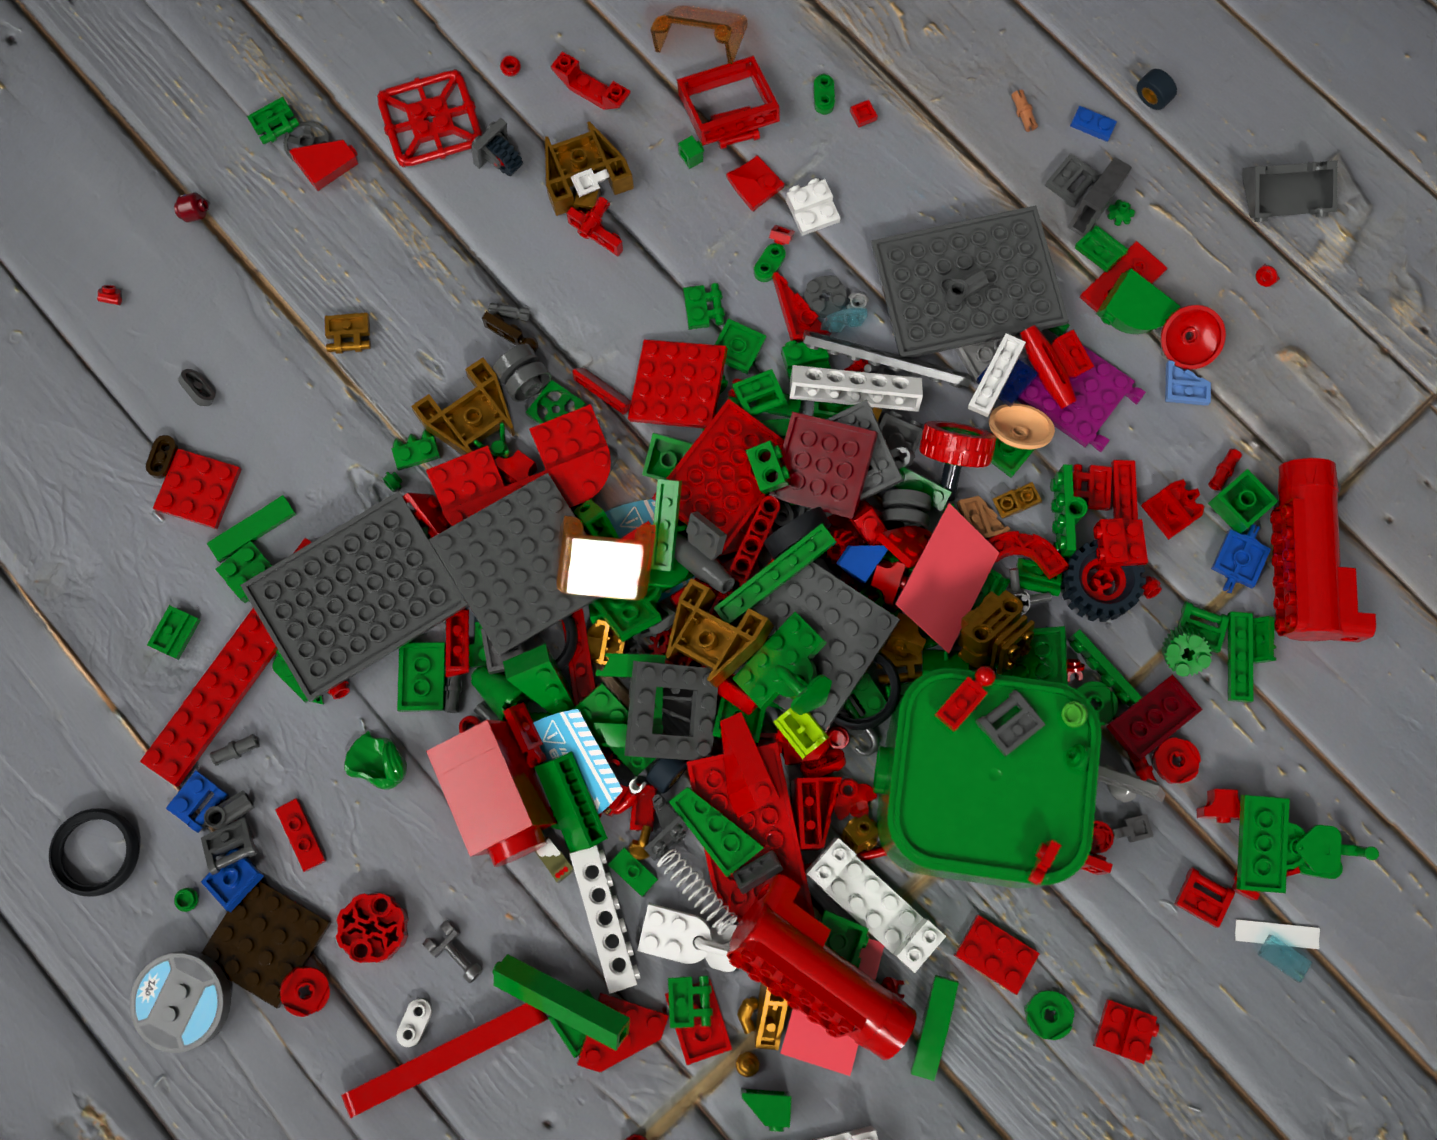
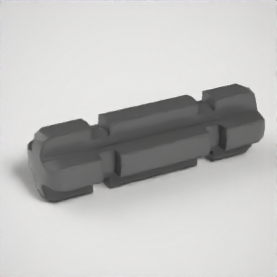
M490 303L488 307V313L492 315L497 314L503 318H520V320L525 321L530 318L529 308L521 307V309H518L517 306L502 304L498 306L495 303Z

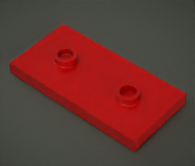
M1136 241L1128 249L1127 254L1107 273L1104 272L1080 295V298L1097 313L1122 273L1133 269L1153 284L1168 268Z

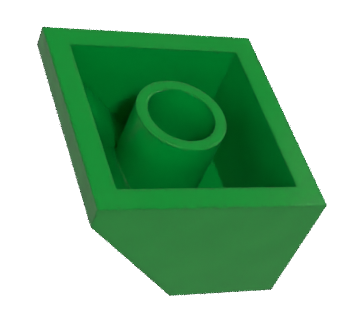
M741 1088L740 1094L742 1099L765 1126H768L770 1131L784 1132V1127L790 1128L792 1096L788 1091Z

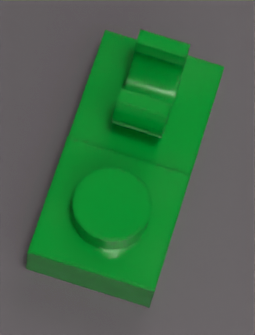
M1274 617L1253 618L1254 664L1276 661V657H1274V649H1276V645H1274Z

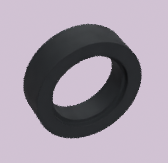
M816 507L775 531L764 541V545L775 560L780 554L795 545L821 523L827 529L832 524L822 508Z

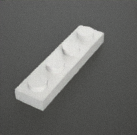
M1007 333L1005 334L968 405V409L983 416H989L1025 347V341Z

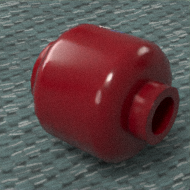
M198 193L181 195L174 204V210L178 218L187 223L204 219L209 209L206 199L202 198Z

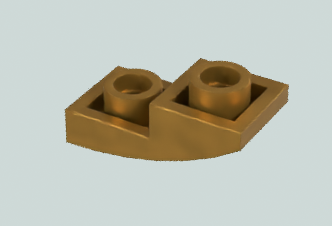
M1033 482L992 499L1002 519L1042 503Z

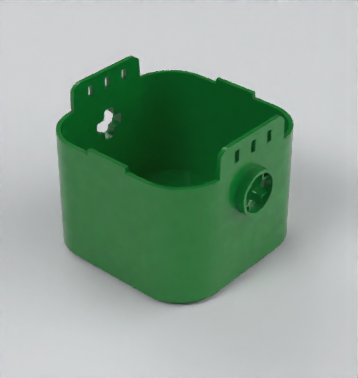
M941 668L927 672L917 678L909 686L896 707L887 730L885 746H879L877 752L873 793L879 794L876 821H878L879 840L887 856L896 865L912 873L1010 888H1031L1056 884L1069 879L1077 873L1086 862L1092 846L1101 746L1100 721L1089 700L1076 689L1062 683L995 674L993 684L982 687L988 694L953 732L935 714L968 676L973 681L976 680V671ZM1016 690L1046 725L1007 756H1004L986 733L978 727L976 720L981 716L985 717L1008 699V695L1012 691ZM1079 702L1085 706L1087 720L1082 726L1070 727L1064 722L1062 710L1066 704ZM1015 705L991 725L995 730H998L1021 710ZM1076 744H1082L1091 748L1086 773H1079L1067 764V752ZM1053 840L1060 844L1061 847L1050 868L1047 869L1041 884L1035 885L1028 881V878L1038 859L1035 857L1036 851L1041 843L1046 844L1047 841Z

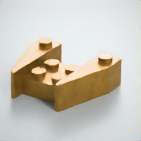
M590 121L587 122L588 133L551 145L548 136L545 137L546 187L556 216L567 213L571 207L575 209L573 194L570 190V187L574 186L571 177L590 168L594 174L607 169L610 176L607 179L614 195L634 189L632 173L626 159Z
M484 357L465 369L469 380L475 388L444 410L440 409L430 394L411 406L414 414L428 432L462 455L472 452L471 448L476 445L474 440L481 442L500 429V423H504V426L512 436L515 435L496 373Z
M690 579L678 601L666 658L674 665H677L682 654L710 668L712 671L707 680L717 688L763 646L774 625L767 617L749 608L737 628L707 613L717 596L709 587Z

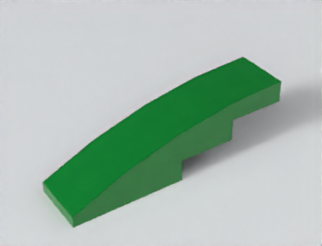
M938 975L934 977L922 1018L923 1024L917 1041V1050L911 1067V1075L935 1081L959 982Z

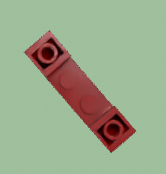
M563 51L551 65L553 72L570 91L603 110L620 108L631 93L629 89L615 81L608 87L582 72L579 61Z

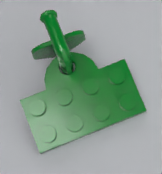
M794 612L732 679L763 711L780 694L785 698L794 699L791 703V709L798 715H803L823 706L830 692L832 681L823 674L817 676L816 666L812 661L827 642L797 612Z

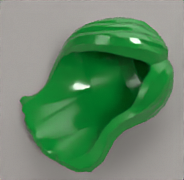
M367 731L353 743L347 752L344 770L350 777L362 778L379 789L389 790L398 786L405 778L407 763L391 739L375 738Z

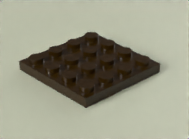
M260 880L231 913L227 911L201 953L213 959L224 971L227 979L277 1009L282 1004L280 1000V986L283 979L294 968L304 967L331 922Z

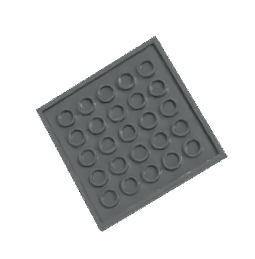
M548 473L429 539L499 657L618 587Z
M811 562L751 609L767 617L774 625L765 643L794 612H797L827 642L812 661L816 666L817 676L822 674L827 676L832 681L826 703L809 712L825 733L901 621L814 562ZM744 615L735 621L734 627H738ZM757 651L747 661H745L736 671H734L733 674L736 675L744 667V665L757 653ZM779 694L773 702L787 711L791 708V703L794 699H788Z

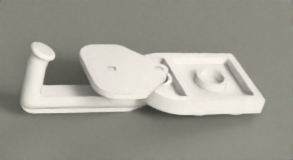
M649 903L637 951L685 964L699 962L705 957L711 968L731 972L736 967L729 963L727 953L730 949L731 937L737 925L733 924L726 932L718 934V930L724 921L717 927L710 928L709 924L697 915Z

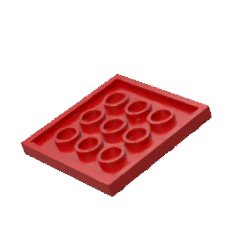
M644 340L628 420L637 423L705 429L716 414L727 347L722 345Z

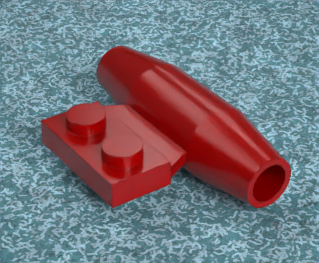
M1036 325L1022 331L1020 336L1026 342L1025 350L1028 359L1047 392L1061 409L1076 402L1077 399L1069 377L1075 378L1092 369L1094 365L1074 329L1053 340L1052 344L1049 343Z

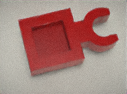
M1053 840L1047 841L1046 844L1041 843L1035 854V857L1038 859L1028 881L1035 885L1041 884L1047 869L1050 868L1061 847L1060 844Z

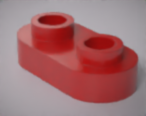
M832 749L826 751L820 760L802 763L801 770L805 778H817L834 771H839L846 764L844 752L840 749Z

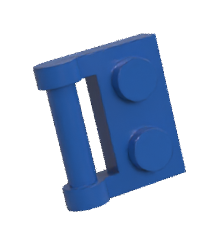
M195 771L166 809L187 824L192 830L199 833L205 822L204 814L206 810L217 806L229 794L199 771ZM212 791L214 793L213 797L198 816L193 819L191 816Z

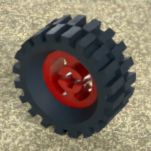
M1093 540L1090 544L1087 542L1082 545L1067 560L1069 566L1067 570L1062 572L1064 580L1061 582L1060 588L1066 590L1062 595L1064 601L1067 599L1071 600L1068 607L1071 610L1075 607L1079 609L1078 616L1083 617L1087 614L1089 615L1088 620L1093 622L1097 618H1099L1100 622H1106L1110 618L1112 621L1125 614L1138 603V598L1143 595L1145 590L1141 588L1146 584V578H1141L1145 569L1144 566L1138 567V565L1101 567V562L1098 561L1096 555L1098 540ZM1098 569V571L1090 578V580L1092 581L1087 583V575L1089 570ZM1114 581V592L1111 595H1104L1103 593L1113 585L1110 583Z

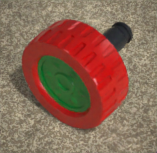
M928 421L924 424L919 450L921 454L928 458L944 462L940 484L953 491L948 501L955 500L954 495L957 491L962 466L979 468L987 467L991 464L996 436L987 430L961 423Z

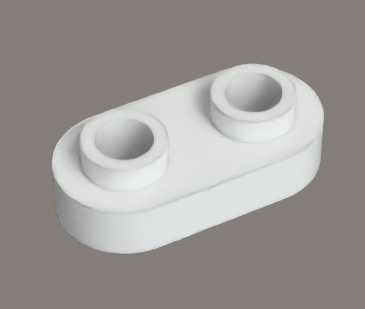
M426 999L412 1001L405 1012L397 1030V1040L404 1047L415 1046L420 1042L433 1011L432 1005ZM417 1007H421L423 1010L421 1016L415 1014ZM407 1030H410L413 1034L411 1039L405 1037Z

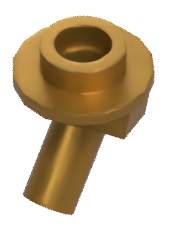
M643 825L639 841L633 839L628 847L629 852L635 859H647L650 856L644 849L648 845L652 830L649 826Z

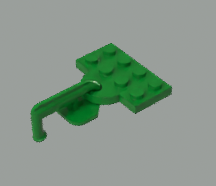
M675 558L673 571L650 569L649 564H647L645 571L634 572L629 575L625 574L615 579L618 587L595 600L592 604L619 639L624 642L662 621L661 615L653 605L658 602L662 593L694 575Z
M1241 795L1236 889L1286 893L1287 869H1295L1304 862L1314 872L1334 873L1340 867L1341 855L1365 857L1371 861L1379 857L1378 849L1373 846L1363 847L1341 844V833L1334 826L1314 825L1305 833L1298 825L1289 823L1290 799Z

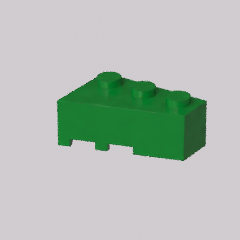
M546 644L503 661L506 679L550 714L570 711L575 707L572 690Z

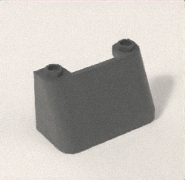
M1338 160L1242 168V179L1250 218H1255V222L1268 221V217L1315 213V217H1328L1329 212H1337Z

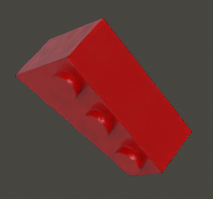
M842 777L796 778L791 781L792 812L801 851L824 848L831 822V814L836 803V795Z

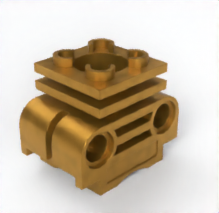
M1005 590L1000 596L991 591L979 607L969 611L962 618V635L959 637L958 644L963 649L958 653V657L976 668L983 667L991 661L990 668L994 670L998 666L997 674L1002 675L1006 670L1010 671L1015 666L1017 659L1021 656L1025 657L1031 650L1032 646L1030 643L1034 637L1035 622L1031 620L1027 623L1028 617L1025 615L1021 617L1023 604L1009 591Z

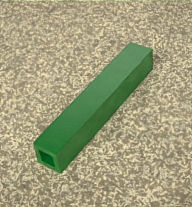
M509 954L502 961H498L493 968V986L615 1051L629 1033V1017Z

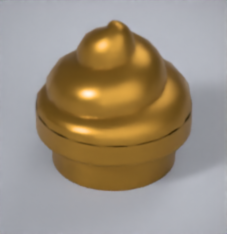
M744 1052L736 1060V1069L744 1077L754 1076L760 1068L759 1059L752 1052Z

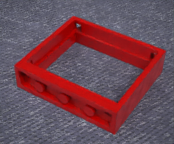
M754 56L677 79L679 97L702 146L780 122L779 105ZM745 78H752L764 105L704 124L701 123L689 96Z

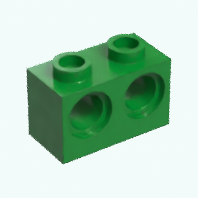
M770 440L746 450L760 492L766 495L789 486L787 479L790 478V474L786 465L782 466L780 461L783 455L779 445L775 446ZM770 452V459L762 462L761 457L763 453ZM773 472H778V479L775 482H769V475Z

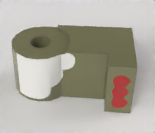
M547 836L545 838L547 844L535 852L555 881L560 883L574 872V868L560 849Z

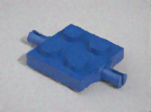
M1252 524L1247 535L1240 534L1231 529L1227 532L1211 568L1227 578L1223 591L1232 593L1235 583H1241L1251 589L1255 587L1271 548L1255 539L1260 530L1259 526L1256 527L1255 524Z

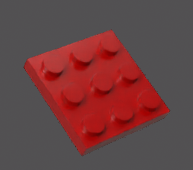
M177 449L153 509L218 529L242 469L235 465Z

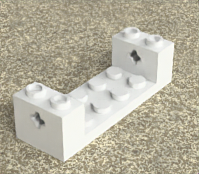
M834 838L806 869V875L860 925L868 928V932L908 969L915 973L946 936L929 920L923 918L857 858L855 856L856 853L839 838Z

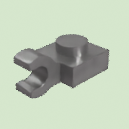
M1147 814L1122 820L1124 827L1112 830L1114 839L1127 836L1129 843L1154 837Z

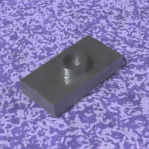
M771 850L734 872L733 877L742 894H745L784 869L774 850Z

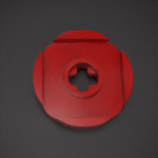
M1170 738L1157 746L1152 754V760L1157 774L1169 784H1182L1197 776L1201 756L1196 746L1190 741ZM1173 755L1181 757L1180 767L1172 763Z
M311 966L294 968L285 976L280 986V1000L289 1013L299 1017L309 1016L320 1011L326 1005L330 996L327 978L323 972ZM309 985L311 994L305 995L304 998L300 997L299 988Z

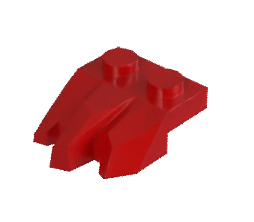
M1184 479L1172 482L1141 505L1168 540L1203 515L1205 506L1195 502L1200 496L1198 488L1186 490Z

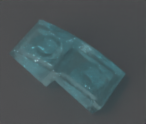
M852 308L834 312L825 318L821 325V330L836 333L841 332L845 325L850 327L861 326L867 318V309Z

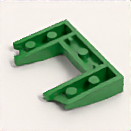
M606 653L605 657L609 658L603 671L596 670L595 676L632 677L633 661L665 664L666 655ZM656 687L652 734H663V687ZM593 723L594 729L600 728L606 742L601 743L603 747H625L627 724Z

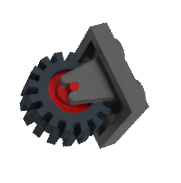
M502 118L490 123L486 132L482 136H477L472 142L473 164L479 169L488 161L498 170L500 169L503 174L512 176L523 165L521 156L518 155L519 153L515 151V147L508 141L507 123Z

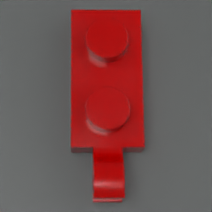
M524 702L504 710L503 713L522 753H528V766L532 768L537 766L538 763L546 761V756L539 747L543 745V742Z

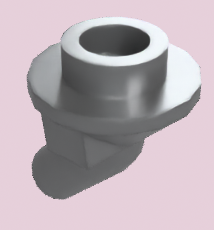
M871 364L864 366L866 373L889 375V370L885 366L878 367Z

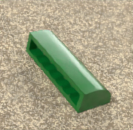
M572 752L534 766L570 853L589 849L608 839Z

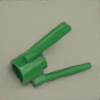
M500 423V440L494 441L490 446L494 459L498 456L500 458H509L504 423ZM474 440V444H476L479 448L485 447V445L479 442L478 440Z

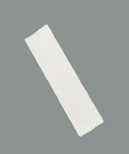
M1236 919L1235 941L1319 949L1320 928Z

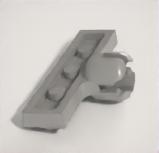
M1103 764V767L1099 766L1098 781L1108 785L1109 792L1116 800L1129 802L1136 798V794L1163 802L1166 794L1158 782L1151 779L1146 781L1140 780L1138 776L1130 772H1116L1117 770L1114 767Z

